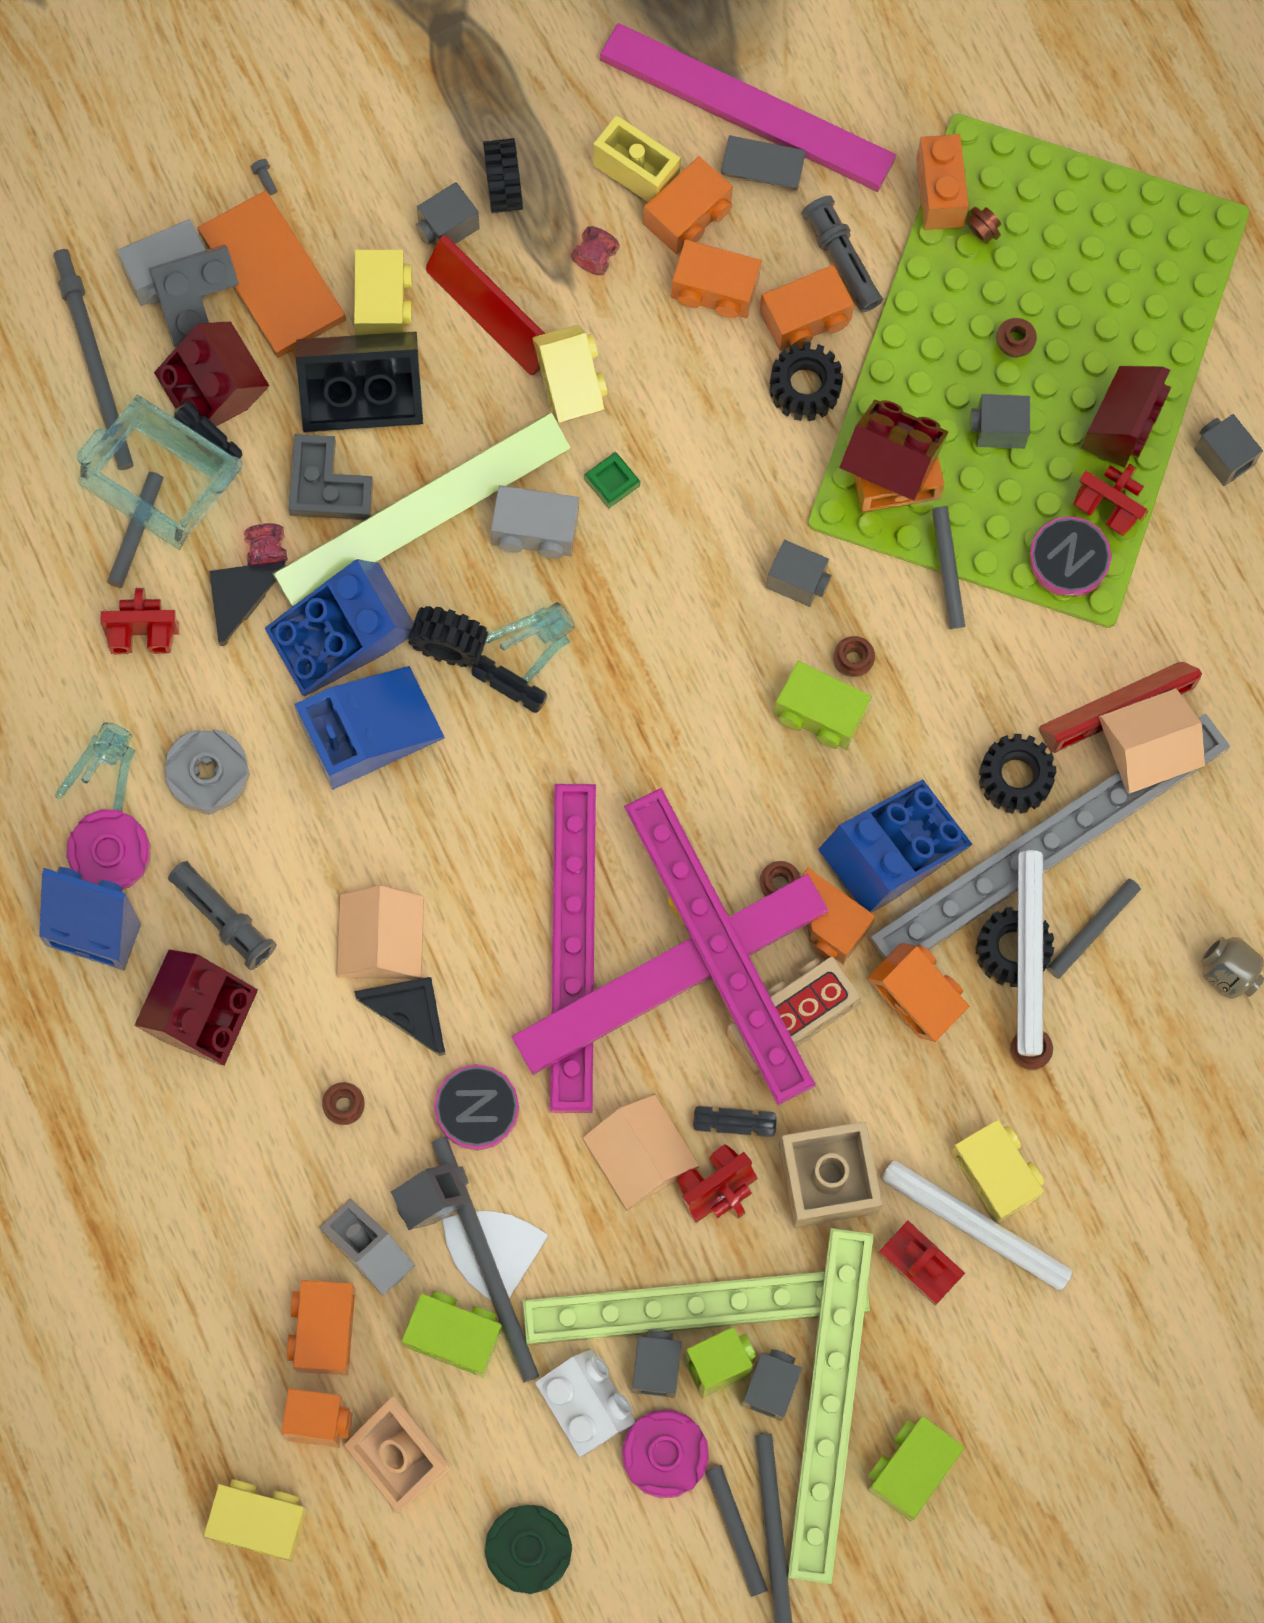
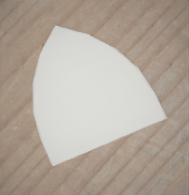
M493 1211L476 1212L510 1298L549 1235L513 1215ZM459 1214L442 1219L446 1244L456 1267L470 1285L491 1300Z

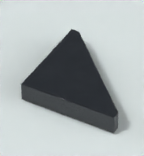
M285 561L209 571L220 646L227 645L228 639L266 597V593L276 582L272 573L284 567Z
M431 977L354 991L356 1001L437 1055H446Z

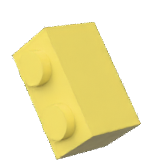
M618 115L615 116L593 143V166L647 202L653 199L680 174L681 158Z
M355 250L354 325L356 335L404 332V325H412V301H405V288H412V264H405L403 250Z
M574 325L532 338L551 413L559 423L605 409L602 397L608 395L602 373L595 372L592 359L598 357V351L592 334L586 335L579 325Z
M999 1119L957 1143L951 1151L952 1156L996 1223H1000L1038 1200L1044 1193L1041 1187L1044 1184V1179L1038 1168L1032 1162L1028 1164L1025 1162L1018 1151L1021 1148V1143L1010 1126L1003 1127Z
M234 1479L231 1480L230 1487L219 1484L204 1537L209 1540L292 1562L307 1512L304 1507L297 1505L299 1497L279 1491H274L272 1498L255 1494L257 1486Z

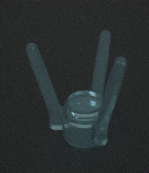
M555 602L547 609L542 607L530 616L488 633L485 644L527 627L500 644L502 650H506L534 634L545 644L549 641L552 642L549 648L523 677L528 682L541 671L559 649L570 643L566 634L574 630L575 625L567 610L559 602Z
M104 722L98 734L93 735L87 749L62 782V785L55 793V797L57 799L63 798L87 764V769L81 779L83 783L90 781L100 762L115 765L117 760H120L121 764L113 810L122 811L130 762L135 754V750L129 747L133 737L132 734L116 724Z

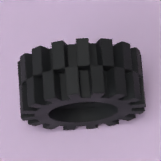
M515 138L483 141L491 212L523 210Z
M804 342L803 349H799L797 343L790 346L788 353L784 349L779 354V360L775 359L769 383L770 396H774L773 403L777 408L783 407L782 413L788 417L791 412L795 413L794 420L801 421L802 415H808V421H813L818 413L821 417H824L828 414L829 408L834 409L837 399L840 397L843 382L842 366L839 361L834 362L835 354L829 351L827 354H824V346L820 344L817 345L816 350L810 349L811 342ZM799 370H811L818 374L822 385L812 394H802L793 388L791 377Z
M431 606L419 608L408 638V643L413 646V649L423 651L422 654L427 657H435L434 660L447 661V664L453 666L455 663L460 667L478 665L488 636L485 626L479 625L480 622L477 620H469V616L465 614H455L456 611L454 610L444 611L442 607H435L434 609Z
M1014 734L1012 739H1009L1008 735L1001 737L999 743L994 742L989 747L979 769V775H981L979 785L980 789H985L984 797L987 801L992 798L995 801L993 806L997 809H1000L1001 805L1007 807L1006 813L1013 814L1015 809H1020V814L1027 813L1031 807L1036 809L1043 800H1046L1055 782L1054 777L1057 771L1056 766L1052 764L1054 761L1052 752L1047 754L1045 752L1047 746L1043 742L1038 746L1034 743L1035 737L1030 735L1027 740L1021 739L1022 734ZM1011 760L1024 761L1033 772L1032 782L1023 788H1015L1008 785L1002 777L1003 765Z
M1007 907L1001 913L997 911L992 914L991 918L985 922L978 935V942L975 948L976 954H979L977 962L980 967H985L986 972L984 974L989 979L994 976L998 979L996 983L1002 986L1005 982H1008L1010 987H1018V962L1006 959L999 949V941L1003 935L1010 932L1018 933V911L1013 910L1012 907ZM1046 920L1043 922V972L1050 963L1055 948L1052 947L1054 936L1053 933L1049 934V924Z

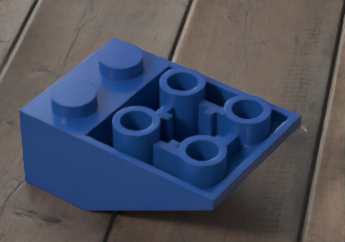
M356 559L266 626L265 630L303 696H307L390 652L409 638L414 623L381 565L376 562Z
M410 666L333 686L294 704L298 720L332 790L445 739Z
M921 780L840 824L818 850L858 904L872 913L901 896L968 849L972 843L926 782Z
M58 867L57 872L44 868L41 885L39 937L45 946L125 970L141 927V922L126 893L122 892L123 887L101 879L98 881V884L82 880V874L65 867Z

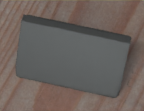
M729 135L721 174L798 190L806 150Z

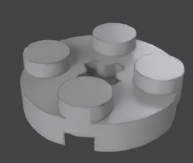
M199 730L183 735L172 745L166 758V780L174 798L186 808L207 815L214 814L218 810L233 804L243 793L250 775L246 756L241 745L232 736L219 730H213V732H199ZM212 762L217 764L214 769L216 775L212 779L205 778L202 780L198 778L200 771L197 766L200 763H204L207 766Z

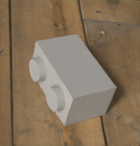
M188 219L118 249L117 253L123 271L140 306L148 303H159L149 272L150 267L204 251L205 248L191 220Z
M499 485L491 528L492 545H498L501 550L512 553L521 552L522 549L538 551L541 556L553 559L561 558L563 555L572 556L579 515V497Z

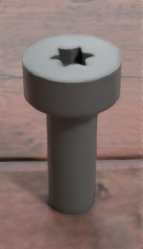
M267 159L258 160L251 165V169L254 174H259L268 194L273 195L277 193V189L268 172L270 165Z

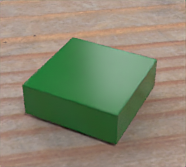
M616 451L584 474V480L608 509L640 487L641 484L639 478Z

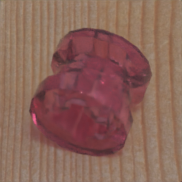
M588 226L582 233L583 241L581 245L575 246L571 252V258L583 270L595 275H604L609 268V258L617 254L620 244L607 231L595 226Z
M265 523L251 526L244 531L245 543L250 547V551L247 554L248 565L285 561L286 563L288 560L287 551L282 547L281 542L285 538L283 526Z

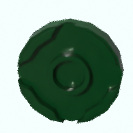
M522 1505L509 1508L494 1521L487 1533L485 1545L488 1568L497 1581L513 1592L534 1594L548 1590L560 1581L570 1565L572 1543L568 1528L557 1514L543 1506Z

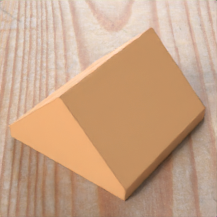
M1177 689L1099 716L1127 794L1205 766L1202 722Z
M381 885L341 894L337 978L421 979L424 896Z
M655 1094L620 1107L583 1137L585 1144L626 1211L674 1183L679 1176L689 1169L699 1168L697 1161Z
M394 1396L344 1444L345 1448L397 1513L404 1510L451 1471L449 1464Z

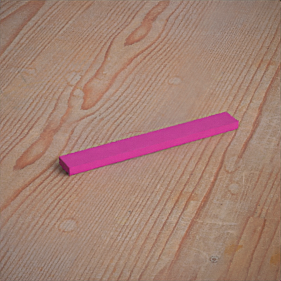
M620 23L616 25L600 53V61L775 144L806 150L805 158L874 191H879L895 162V153Z
M555 784L551 1014L594 991L596 784ZM593 1042L551 1065L550 1113H593Z
M662 787L625 805L624 808L777 1106L816 1087Z
M806 874L729 918L748 955L751 956L829 912L809 875ZM690 938L511 1037L532 1075L711 978Z

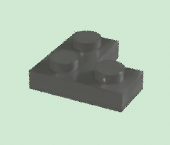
M225 244L149 268L174 347L181 343L197 323H209L201 299L202 296L239 285L228 247Z
M294 435L288 508L290 516L364 520L371 516L373 477L333 474L336 448L335 436Z

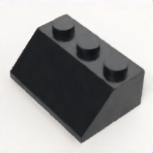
M417 331L297 339L296 364L303 432L423 424Z

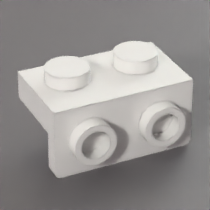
M588 1350L571 1357L535 1382L579 1458L587 1455L636 1423L631 1415L632 1411L629 1402L622 1394L618 1393L609 1378V1370L605 1362L596 1356L593 1350Z

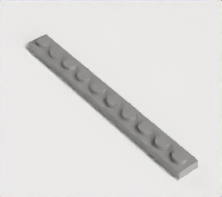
M1204 714L1199 719L1202 722L1205 765L1225 753L1230 745L1207 714ZM1201 768L1127 794L1118 771L872 935L869 941L883 960L900 943L916 946L920 944L928 950L932 949L1018 891V855L1020 852L1026 850L1042 852L1044 874Z

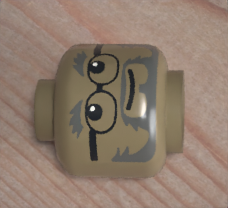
M1220 937L1208 948L1201 959V963L1204 964L1202 971L1204 979L1227 998L1234 999L1243 993L1250 997L1264 982V977L1261 975L1264 968L1263 957L1239 937H1231L1227 940L1224 937Z

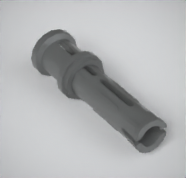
M831 195L821 197L807 205L802 210L801 215L804 220L810 221L819 237L817 239L818 246L830 253L859 305L860 311H870L880 305L884 299L849 240L851 230L847 224L841 222L833 207L835 204Z
M188 861L180 863L172 870L168 880L220 931L221 942L225 946L231 945L246 960L245 966L249 970L257 968L270 957L277 944L272 939H266L252 925L253 920L248 914H238L200 876Z

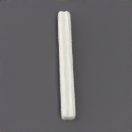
M1034 850L1022 851L1018 855L1017 1051L1023 1056H1037L1043 1052V854L1040 851Z
M893 1160L883 1173L882 1180L1055 1289L1062 1290L1071 1278L1072 1270L898 1161Z

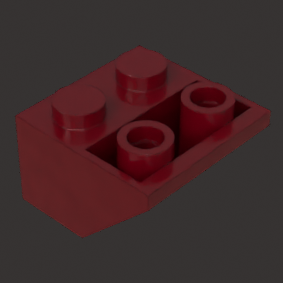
M231 321L197 323L154 372L175 409L185 401H189L199 410L200 416L205 415L215 426L247 411L270 386Z
M1119 366L1086 434L1081 449L1123 468L1126 467L1131 455L1139 458L1172 388L1165 384L1170 369L1163 366Z
M874 399L856 424L839 468L914 501L923 488L949 431L940 428V424L928 417L917 418L903 412L902 407L894 402L887 400L880 402Z
M169 949L134 1026L166 1044L218 1065L225 1066L258 989L198 954Z

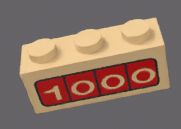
M833 956L824 962H821L819 958L811 961L798 972L801 976L789 985L782 981L767 991L796 1047L859 1005L860 994ZM730 1017L729 1019L732 1023L728 1025L726 1035L754 1075H756L760 1071L734 1020Z

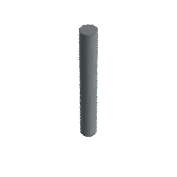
M149 472L107 580V583L114 587L122 588L164 479L158 473Z
M948 506L932 508V516L949 629L963 628L966 626Z
M1128 879L1047 967V970L1055 978L1060 979L1141 890L1140 886L1132 879Z
M720 1465L706 1470L751 1597L764 1593L768 1590L723 1467Z

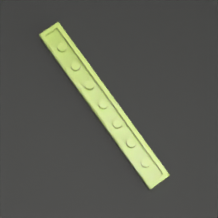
M548 413L272 574L292 608L356 559L370 562L380 560L498 491L499 485L507 486L569 450L571 447L553 414Z
M831 1228L829 1232L787 1573L788 1578L832 1584L874 1234L834 1228Z
M825 1272L523 1300L527 1345L647 1334L649 1330L670 1332L817 1318L820 1313ZM868 1290L866 1294L864 1313H869L870 1311Z

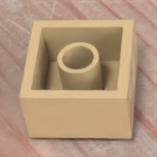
M866 1121L782 1135L779 1148L794 1228L879 1213L883 1205Z

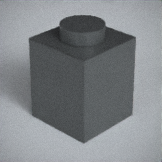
M457 182L417 206L418 223H416V228L426 244L433 243L436 247L443 235L448 236L456 244L480 229L479 211Z
M981 394L978 407L971 408L970 432L977 433V447L1025 449L1030 435V396Z
M1234 414L1222 422L1219 418H1216L1204 426L1199 432L1201 438L1195 448L1197 454L1223 486H1226L1254 467L1263 452L1262 448Z
M784 540L768 573L766 588L810 607L815 595L824 596L832 575L826 573L829 558Z
M451 1163L425 1169L391 1191L398 1213L404 1220L408 1230L435 1224L470 1202Z
M649 1330L647 1337L638 1336L632 1393L675 1398L682 1341L673 1340V1333Z
M771 1349L770 1355L761 1352L741 1406L782 1421L802 1367L794 1365L796 1358Z

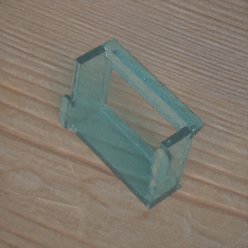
M138 394L108 430L104 428L97 429L77 454V460L81 464L79 485L178 550L181 549L188 535L242 469V461L239 458L231 456ZM135 428L212 478L210 484L179 523L101 473V470Z

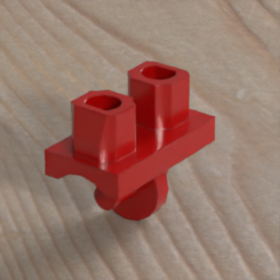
M1129 464L1123 473L1111 465L1107 468L1104 476L1116 483L1114 488L1086 470L1079 479L1082 486L1078 490L1073 505L1090 516L1094 514L1103 498L1116 505L1105 525L1122 536L1135 525L1137 520L1142 522L1149 512L1147 508L1122 493L1126 489L1139 496L1144 488L1142 484L1132 479L1137 470V467Z
M135 588L134 599L120 600V611H101L100 623L107 637L111 654L132 653L133 635H147V649L150 653H171L174 635H179V621L176 619V611L161 610V599H146L145 588Z
M724 1144L709 1157L711 1165L716 1170L715 1173L704 1180L694 1168L689 1169L677 1178L687 1211L696 1223L711 1212L717 1219L729 1210L737 1219L745 1215V1210L740 1202L752 1194L748 1186L758 1179L751 1166L753 1163L747 1154L743 1152L738 1155L728 1145Z
M909 1220L878 1252L935 1306L965 1274L961 1268Z

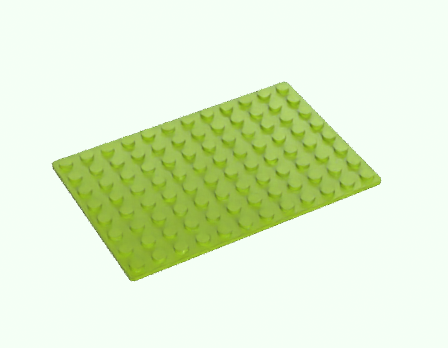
M954 114L951 117L945 135L960 134L969 204L966 219L971 215L970 210L974 206L981 211L987 207L997 216L1002 224L997 228L1001 236L997 240L992 238L985 244L972 232L966 222L964 227L924 230L922 205L920 204L812 508L808 526L813 531L941 573L932 508L948 506L958 579L1105 628H1111L1117 621L1243 235L1249 216V209L1245 205L963 114ZM1011 318L1024 319L1030 322L1036 330L1037 340L1033 350L1022 357L1006 355L1000 350L996 341L1000 325ZM1019 332L1010 333L1014 340L1024 339L1023 334ZM1119 366H1163L1168 368L1170 372L1165 384L1172 388L1139 458L1131 455L1126 467L1123 468L1081 449L1086 434ZM981 394L1030 396V435L1025 449L977 447V433L970 432L971 408L978 407ZM874 399L880 402L882 400L894 402L902 407L903 412L917 418L928 417L940 424V428L949 431L938 454L944 480L940 499L861 512L853 474L839 467L856 424ZM1129 464L1137 467L1132 479L1144 486L1139 496L1126 489L1122 493L1148 509L1147 511L1149 512L1142 522L1137 520L1135 525L1122 536L1105 525L1116 505L1103 498L1092 516L1074 506L1073 503L1076 495L1082 486L1079 479L1085 470L1114 488L1116 483L1104 476L1105 471L1110 465L1122 473ZM1072 516L1088 520L1100 528L1109 541L1112 555L1109 571L1098 588L1086 595L1077 597L1065 594L1064 596L1055 595L1042 587L1031 572L1029 555L1032 541L1042 526L1056 518Z

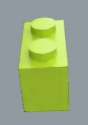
M798 660L776 701L774 715L779 717V721L783 725L793 730L799 731L803 728L815 734V738L827 747L836 749L840 746L847 750L869 708L872 696Z
M433 1290L431 1297L421 1293L402 1339L403 1347L484 1378L503 1330L502 1324L495 1322L497 1315L473 1306L471 1312L456 1307L457 1299Z
M732 1327L686 1349L683 1360L701 1397L704 1398L748 1377L753 1368V1358H756V1354L747 1335L744 1333L738 1336L735 1328Z
M921 1416L915 1424L910 1420L906 1421L893 1440L899 1445L898 1449L890 1460L882 1455L868 1474V1477L874 1480L868 1491L910 1522L918 1515L965 1448L924 1416Z

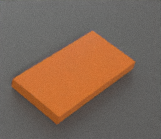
M267 190L197 227L200 236L209 249L224 244L228 247L239 285L233 286L277 358L295 349L297 339L315 338L346 321L344 311Z

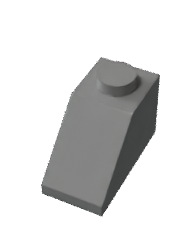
M352 1199L319 1227L352 1265L382 1295L392 1286L398 1284L404 1275L415 1266L393 1238Z

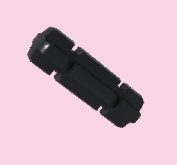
M185 401L174 412L175 420L184 428L188 426L190 428L189 433L212 454L217 453V459L226 467L231 468L241 459L243 455L242 450L234 442H228L227 436L205 415L200 416L199 410L191 402Z
M481 655L478 665H474L471 670L475 678L484 683L489 681L490 687L517 703L522 701L524 703L523 706L534 713L541 710L547 700V693L535 685L530 687L527 680L502 665L496 667L495 661L485 655Z
M697 1106L694 1110L693 1127L696 1131L711 1132V1128H717V1133L751 1135V1131L757 1132V1136L772 1137L776 1132V1113L771 1111H759V1115H755L753 1110L719 1107V1111H712L713 1107Z

